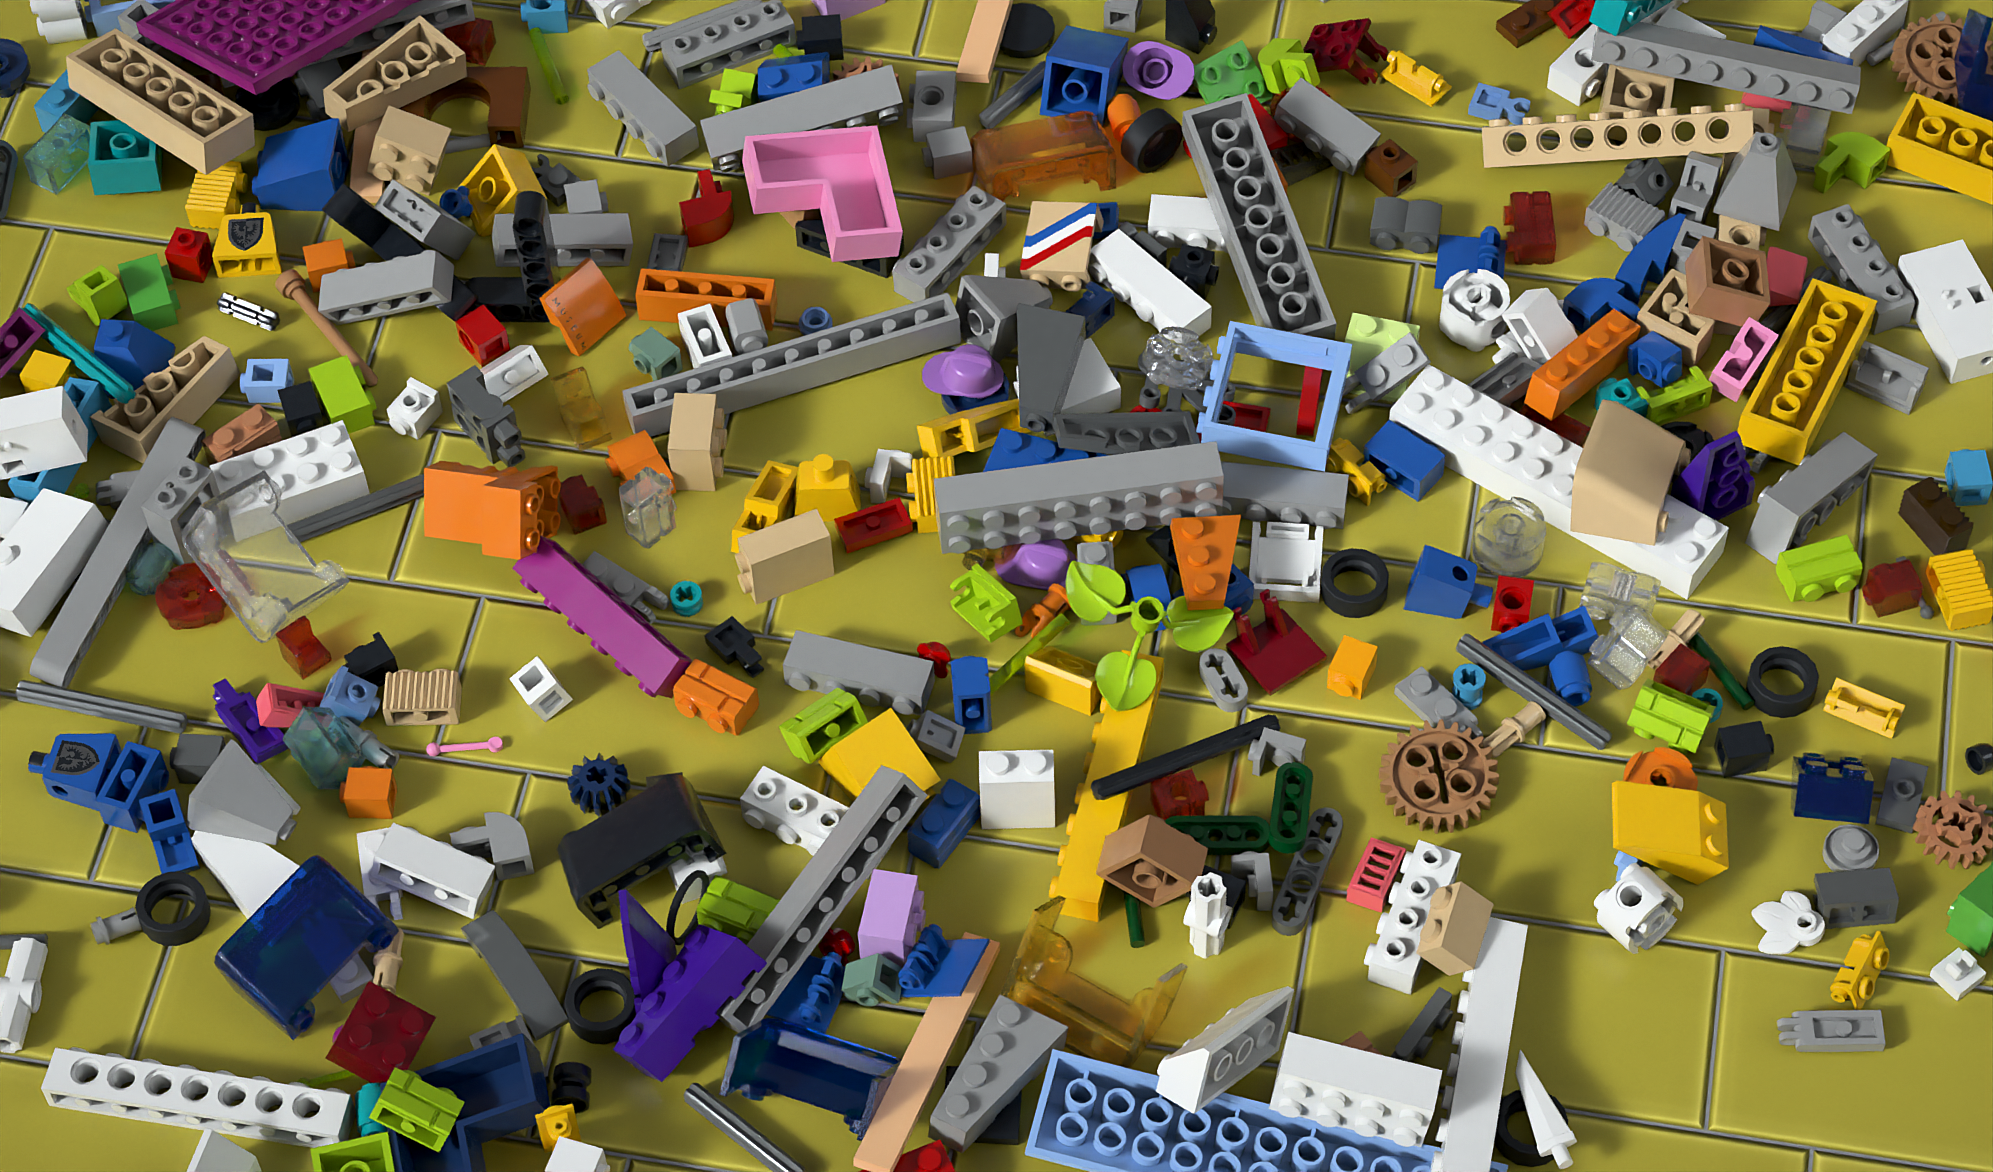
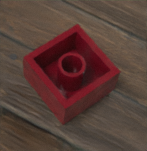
M368 981L325 1059L370 1083L386 1082L395 1067L402 1071L408 1070L436 1017Z

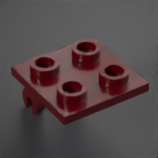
M1369 18L1315 25L1303 49L1304 53H1312L1318 73L1344 69L1364 85L1368 84L1369 78L1373 84H1376L1378 73L1374 69L1369 68L1356 54V50L1359 49L1375 62H1378L1380 56L1386 61L1389 54L1387 48L1379 45L1368 33L1372 23Z
M1265 589L1260 593V599L1264 604L1265 621L1252 629L1248 615L1246 614L1242 617L1241 607L1232 610L1234 612L1233 620L1236 624L1237 637L1226 644V649L1271 696L1327 660V655L1283 608L1280 609L1276 596L1270 598V590Z

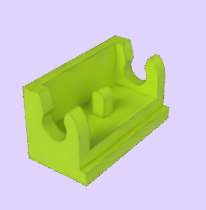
M1695 365L1689 368L1691 373L1686 375L1685 378L1670 383L1664 388L1659 387L1649 392H1646L1642 386L1634 389L1642 400L1646 399L1648 402L1646 418L1657 425H1661L1709 407L1713 384L1707 380L1701 369Z
M979 564L972 566V570L955 579L950 585L953 591H958L963 586H966L962 594L957 595L950 601L952 609L990 643L1023 624L1017 598Z

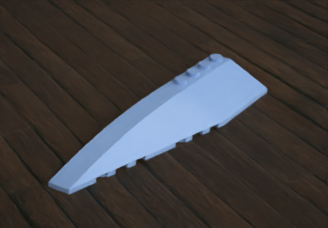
M1052 1049L1025 1155L1089 1172H1430L1434 1152H1441V1148L1422 1144V1147H1405L1396 1144L1393 1140L1377 1136H1361L1354 1130L1338 1126L1325 1127L1314 1120L1302 1117H1286L1278 1111L1269 1109L1270 1104L1227 1093L1220 1094L1193 1114L1156 1092L1160 1076ZM1491 1161L1490 1172H1507L1508 1165Z

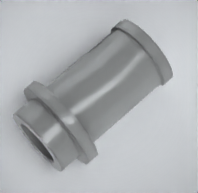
M134 907L104 919L100 916L96 917L97 921L90 923L97 944L105 942L106 945H109L112 939L134 931H140L141 925L138 916L135 915Z

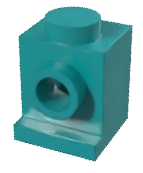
M1609 378L1600 384L1596 391L1594 403L1597 411L1602 400L1605 399L1618 401L1646 418L1648 402L1646 399H1641L1628 378L1617 381L1616 378Z

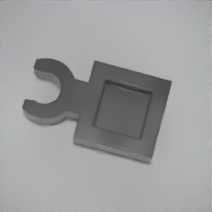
M539 154L537 158L538 164L541 167L531 168L546 197L559 207L566 202L564 184L576 183L582 180L561 163L552 168L549 159L545 155Z
M1127 221L1117 228L1166 268L1167 248L1143 230L1138 233L1136 228Z

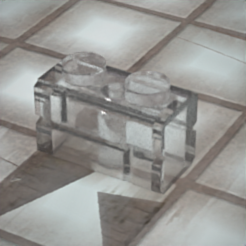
M645 467L634 476L635 480L630 479L619 488V495L626 533L642 547L649 549L661 540L660 536L665 537L676 528L674 511L677 510V506L671 497V491L674 489L671 480L664 473L658 474L651 467Z

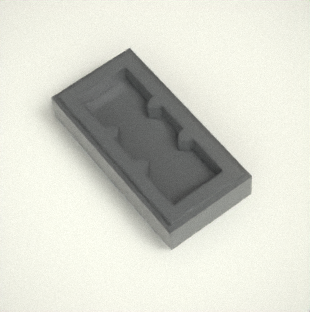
M654 233L647 269L682 272L688 247V236Z
M1891 758L1875 824L1908 833L1913 832V825L1916 821L1928 766Z

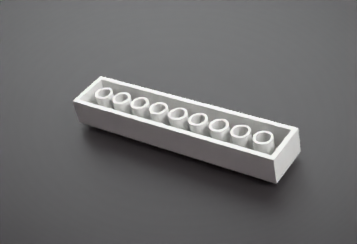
M1427 365L1390 409L1389 420L1399 426L1406 427L1413 435L1427 444L1435 445L1446 455L1444 464L1446 467L1685 599L1690 597L1724 552L1729 527L1668 494L1665 497L1663 511L1669 512L1668 525L1665 533L1659 532L1655 546L1570 531L1573 479L1583 448L1431 365Z

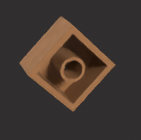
M1702 236L1685 261L1689 313L1743 327L1749 317L1758 321L1770 305L1766 252Z
M1149 814L1105 837L1096 875L1155 908L1191 891V886L1196 877L1202 876L1208 848L1196 842L1192 836L1181 833L1169 826L1163 819Z

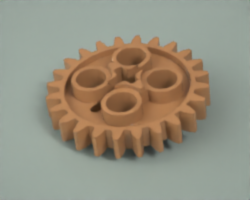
M1932 14L1930 22L1924 17H1920L1917 24L1909 22L1907 29H1902L1898 38H1896L1890 58L1894 62L1892 71L1899 72L1897 82H1907L1904 89L1905 92L1915 90L1917 94L1946 104L1950 102L1952 107L1958 108L1960 101H1962L1964 105L1969 107L1973 99L1978 102L1981 101L1983 94H1988L1993 85V51H1990L1993 42L1982 41L1985 34L1984 31L1976 34L1972 32L1975 24L1972 23L1967 27L1962 26V18L1952 23L1949 15H1946L1943 21H1939L1938 17Z
M1443 719L1439 720L1437 728H1432L1430 723L1425 720L1423 730L1421 731L1413 724L1410 725L1409 737L1401 732L1397 733L1398 744L1388 743V754H1382L1381 765L1384 767L1379 768V779L1383 780L1380 782V792L1387 793L1385 795L1386 805L1395 804V817L1406 813L1405 824L1407 826L1416 819L1419 821V831H1423L1427 824H1433L1434 833L1438 834L1441 825H1446L1449 832L1453 833L1454 823L1459 822L1466 829L1468 828V816L1479 821L1481 819L1480 808L1489 811L1491 805L1489 798H1496L1497 787L1494 785L1499 783V774L1495 773L1498 761L1491 759L1492 747L1482 749L1483 736L1472 740V728L1469 727L1463 733L1458 732V722L1456 721L1450 729H1446ZM1430 749H1434L1437 754L1439 774L1441 779H1444V793L1448 804H1443L1441 800L1438 777L1436 773H1433L1434 761L1429 751ZM1454 753L1459 755L1460 758L1457 760L1447 759L1445 755ZM1413 760L1422 761L1424 765L1420 767L1411 766L1409 762ZM1456 786H1465L1469 790L1466 792H1457L1453 788ZM1422 792L1430 793L1433 797L1430 799H1421L1416 795Z

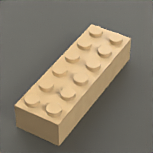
M116 28L66 56L70 89L205 175L255 146L252 113Z

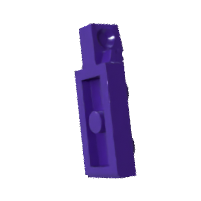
M226 678L213 684V698L217 703L215 710L218 716L257 764L288 749L289 741L278 727L260 726L256 699L250 692L238 694Z

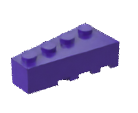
M699 924L686 937L684 946L675 960L667 965L662 979L653 992L645 997L640 1011L631 1024L623 1029L619 1036V1041L613 1050L644 1075L663 1082L696 1045L693 1037L697 1032L711 1028L719 1019L717 1010L729 996L736 999L746 988L741 984L753 969L759 973L767 962L737 937Z

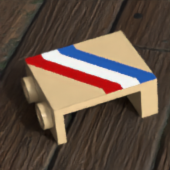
M1032 201L1020 264L1022 278L1036 280L1041 287L1065 289L1067 291L1088 290L1085 285L1091 281L1088 273V264L1094 232H1102L1104 222L1098 203Z

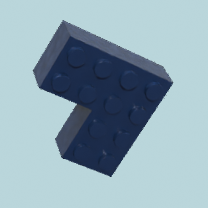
M523 1033L414 1071L421 1077L422 1081L436 1088L444 1087L450 1089L458 1099L465 1103L439 1152L388 1128L395 1172H486L482 1143L537 1124L535 1115L543 1113L544 1110L551 1106L540 1051ZM387 1081L380 1084L381 1093Z

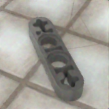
M1320 808L1311 815L1307 826L1305 845L1300 851L1295 853L1273 906L1272 925L1282 935H1296L1304 928L1341 839L1343 819L1340 813L1332 808ZM1325 822H1330L1332 827L1327 829L1325 839L1319 838L1320 827ZM1314 849L1320 851L1324 858L1320 862L1311 863L1303 855L1308 850ZM1301 879L1308 881L1312 888L1306 893H1298L1291 888V884ZM1292 902L1296 905L1295 916L1287 922L1283 920V916L1288 914Z

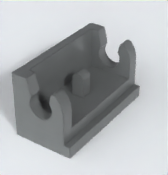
M1890 868L1815 874L1814 883L1817 894L1813 895L1816 912L1824 919L1825 929L1895 923L1899 896Z

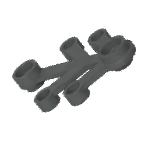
M1161 346L1145 348L1138 358V367L1146 374L1145 387L1140 391V405L1147 409L1159 406L1161 392L1158 389V383L1161 377L1169 384L1167 406L1163 408L1162 412H1182L1180 405L1181 398L1183 397L1199 412L1206 413L1207 407L1203 406L1204 397L1199 392L1205 393L1206 387L1213 386L1214 381L1210 380L1212 365L1205 361L1196 363L1171 359L1168 350ZM1177 373L1192 374V378L1181 377ZM1228 382L1224 401L1232 402L1234 400L1236 388L1231 382ZM1223 404L1218 423L1234 426L1236 412L1232 407Z

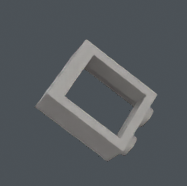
M393 179L374 206V208L421 242L456 260H459L476 232L430 199Z
M185 456L141 506L158 555L185 569L228 520L213 470ZM170 484L174 485L172 488H167Z

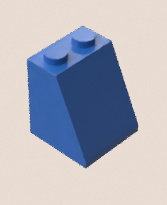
M1066 25L1046 55L1040 115L1103 128L1108 116V103L1115 96L1123 75L1122 65L1127 54L1129 38Z
M331 118L266 137L263 151L258 152L257 164L259 173L252 180V193L258 197L261 209L323 211L324 205L343 183L345 184L349 165L339 118Z

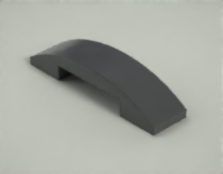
M494 910L461 928L462 933L479 958L484 959L516 1006L517 1014H521L526 1027L536 1041L569 1023L568 1017L540 970L515 934Z

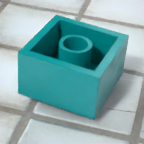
M120 120L91 122L88 168L94 195L161 191L163 147Z

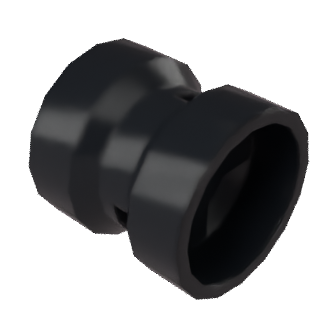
M564 1062L556 1065L553 1072V1082L556 1084V1089L552 1092L551 1106H565L573 1103L575 1114L588 1110L590 1106V1093L587 1091V1087L591 1084L592 1080L591 1068L578 1062Z

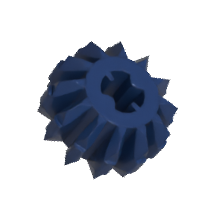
M598 753L596 760L592 761L584 756L582 760L583 766L573 765L571 770L572 776L568 777L567 781L568 789L571 791V801L574 805H580L584 814L594 809L595 814L600 817L602 810L608 809L611 811L616 808L615 804H623L626 801V793L630 792L631 789L630 780L627 778L628 772L624 764L618 765L614 755L604 760L603 756Z

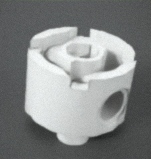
M1469 269L1463 270L1451 276L1443 288L1439 322L1440 330L1452 341L1466 346L1468 350L1474 352L1481 351L1485 346L1494 343L1498 337L1504 334L1507 328V323L1501 315L1510 305L1507 283L1500 276L1482 269H1478L1477 273H1469Z
M1632 863L1622 872L1621 880L1611 890L1605 889L1597 896L1594 906L1598 909L1597 922L1628 951L1636 954L1639 953V946L1644 950L1651 948L1673 927L1677 918L1672 914L1675 908L1680 912L1682 911L1683 898L1651 869L1640 867L1637 863Z

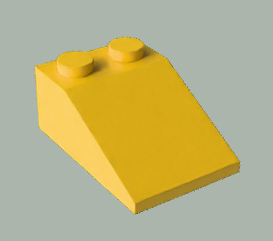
M1618 780L1612 783L1613 848L1696 885L1729 868L1726 803L1695 790Z

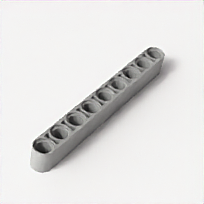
M171 417L168 420L36 652L30 667L31 676L61 688H66L69 685L152 537L141 506L184 456L195 461L202 448L201 440L206 436L204 429L175 417ZM173 484L167 486V488L174 487Z

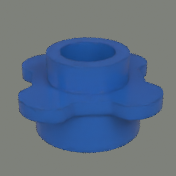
M459 186L457 190L449 189L445 191L440 198L439 206L456 219L462 216H470L473 211V205L470 204L468 199L469 189L465 186Z

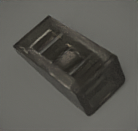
M1304 142L1269 151L1287 181L1288 186L1333 166L1331 161L1321 153L1319 155L1322 158L1317 159L1312 153L1313 151ZM1306 155L1310 161H1305L1303 156Z

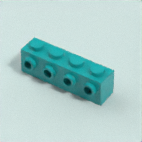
M1596 0L1589 22L1614 36H1618L1673 0Z

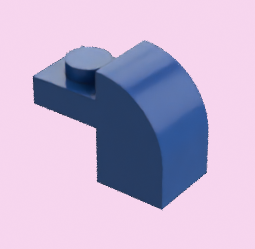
M1593 278L1579 284L1564 298L1562 311L1574 325L1575 329L1580 333H1584L1612 309L1617 310L1635 323L1638 312L1641 309L1636 303L1623 297L1625 284L1610 278Z
M1161 564L1136 566L1130 570H1125L1126 573L1121 574L1130 603L1132 601L1137 603L1141 598L1151 596L1157 598L1162 603L1164 611L1167 610L1171 597ZM1161 621L1155 631L1166 629Z
M171 789L139 799L161 873H189L200 869L189 827L186 826L187 821L176 790Z

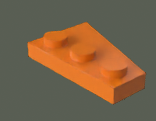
M1241 515L1171 519L1170 530L1188 611L1223 609Z

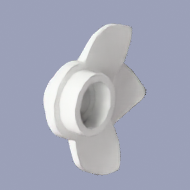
M1785 891L1782 895L1781 903L1774 901L1764 902L1751 912L1754 920L1767 931L1758 945L1759 951L1764 953L1788 954L1796 949L1798 945L1812 946L1821 940L1825 932L1823 917L1818 912L1813 911L1810 900L1798 892ZM1805 924H1811L1810 926H1808V927H1806V928L1800 927V926L1805 925Z

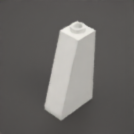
M196 830L191 838L197 857L265 942L273 949L277 947L322 897V892L315 875L264 843Z

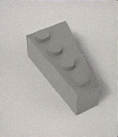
M1842 432L1832 441L1827 439L1817 453L1813 456L1808 454L1795 470H1787L1777 484L1773 487L1768 485L1764 488L1758 497L1757 503L1760 506L1745 544L1777 565L1780 552L1787 551L1791 545L1798 548L1807 539L1806 534L1812 529L1814 524L1820 527L1828 519L1835 506L1838 505L1840 507L1868 479L1878 454L1845 432Z
M999 995L931 1114L928 1137L935 1141L940 1139L942 1144L963 1153L988 1128L1000 1111L1007 1104H1010L1019 1092L1044 1070V1066L1050 1061L1052 1049L1064 1050L1069 1027Z

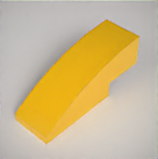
M1019 398L957 412L917 425L924 459L928 457L932 459L934 457L941 458L942 456L947 458L950 455L955 456L966 451L977 452L991 447L995 444L1001 428L1024 434L1030 432L1028 428L1020 427Z
M771 460L767 461L746 495L744 511L732 529L731 552L739 553L737 538L784 521L794 495L799 467Z

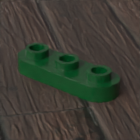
M1298 762L1285 763L1277 770L1268 836L1269 843L1275 850L1287 854L1298 852L1304 847L1308 826L1313 773L1306 765Z
M1172 816L1165 820L1169 826L1181 833L1192 836L1196 842L1208 848L1207 855H1239L1247 851L1263 853L1270 845L1268 840L1270 825L1266 820L1258 816ZM1219 837L1221 840L1211 841L1209 838ZM1256 837L1258 840L1248 841L1246 838Z

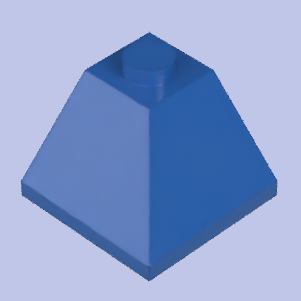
M101 319L94 344V355L133 386V391L144 385L142 379L152 372H162L170 366L168 361L174 357L176 347L174 343L135 321ZM103 389L108 399H115L111 394H109L105 389Z

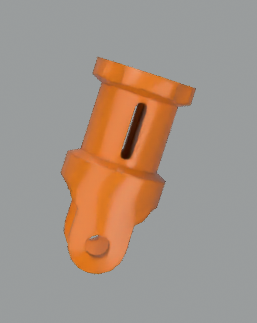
M1053 583L1047 590L1048 594L1038 604L1034 603L1024 613L1022 617L1023 624L1015 628L1017 636L1023 637L1030 629H1033L1031 634L1032 640L1040 642L1057 626V619L1066 610L1070 611L1072 609L1068 602L1066 589L1063 586Z

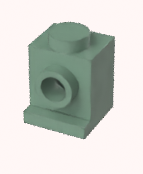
M650 327L644 333L635 336L631 340L628 349L634 355L633 362L636 368L643 374L648 373L651 375L653 381L676 375L683 369L680 348L653 327Z
M879 953L847 963L841 991L844 992L849 1001H857L859 1004L867 1007L875 1006L886 1000L892 1004L899 1003L902 986L899 984L898 974L902 967Z

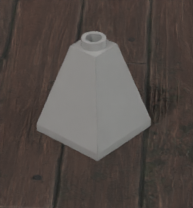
M1756 132L1731 162L1713 213L1779 231L1797 183V175L1782 138L1775 137L1771 133Z
M977 275L962 276L955 309L960 317L961 338L967 344L983 347L999 363L1018 345V304L1049 309L1053 302L1051 292L1048 288L1041 287L1036 280Z
M231 739L189 795L186 826L192 830L276 845L280 838L286 841L291 836L297 822L292 819L294 810L239 744Z

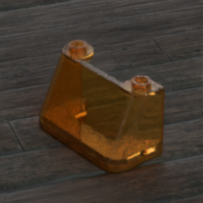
M1077 111L1075 113L1008 126L983 129L970 139L973 167L979 187L1001 201H1004L1011 194L1013 198L1019 197V186L1081 174L1084 184L1091 183L1090 179L1096 181L1100 192L1116 189V154L1110 138L1093 112Z

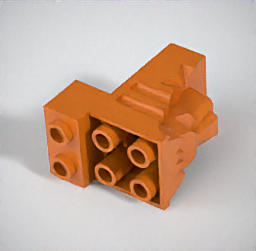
M439 461L425 467L424 536L482 544V555L521 560L536 553L540 536L551 538L557 535V530L560 526V514L557 512L558 495L561 487L558 478V466L531 467L520 472L516 467H508L499 471L496 466H486L481 469L471 465H462L459 462Z

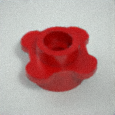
M939 642L919 644L917 647L919 658L934 661V674L938 678L947 677L949 671L946 667L951 659V654L947 647Z
M829 928L822 941L818 944V947L823 956H827L828 952L839 954L842 957V966L846 967V964L849 963L847 957L854 952L855 943L850 934L844 929L835 928L832 930Z

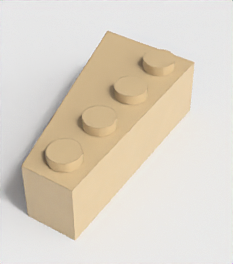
M419 15L323 89L325 112L331 118H339L340 125L347 132H350L384 116L388 105L399 109L467 77L465 52Z
M203 336L168 361L170 366L165 370L157 373L152 372L142 379L144 385L134 391L136 392L134 399H130L126 404L114 399L115 405L104 413L98 410L91 415L90 419L102 443L144 463L171 417L193 425L241 375L230 348Z

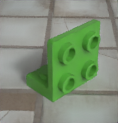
M1243 40L1194 65L1195 75L1192 84H1194L1195 88H1198L1206 105L1247 93V95L1252 93L1260 104L1273 97L1272 92L1267 89L1265 80Z

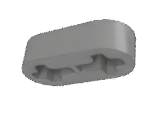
M1218 648L1205 651L1200 657L1199 673L1217 706L1225 712L1233 713L1240 711L1247 704L1248 687L1244 678L1226 651ZM1210 663L1222 666V675H1219L1215 667L1209 668ZM1225 686H1228L1233 694L1238 693V696L1233 698L1230 694L1225 695Z

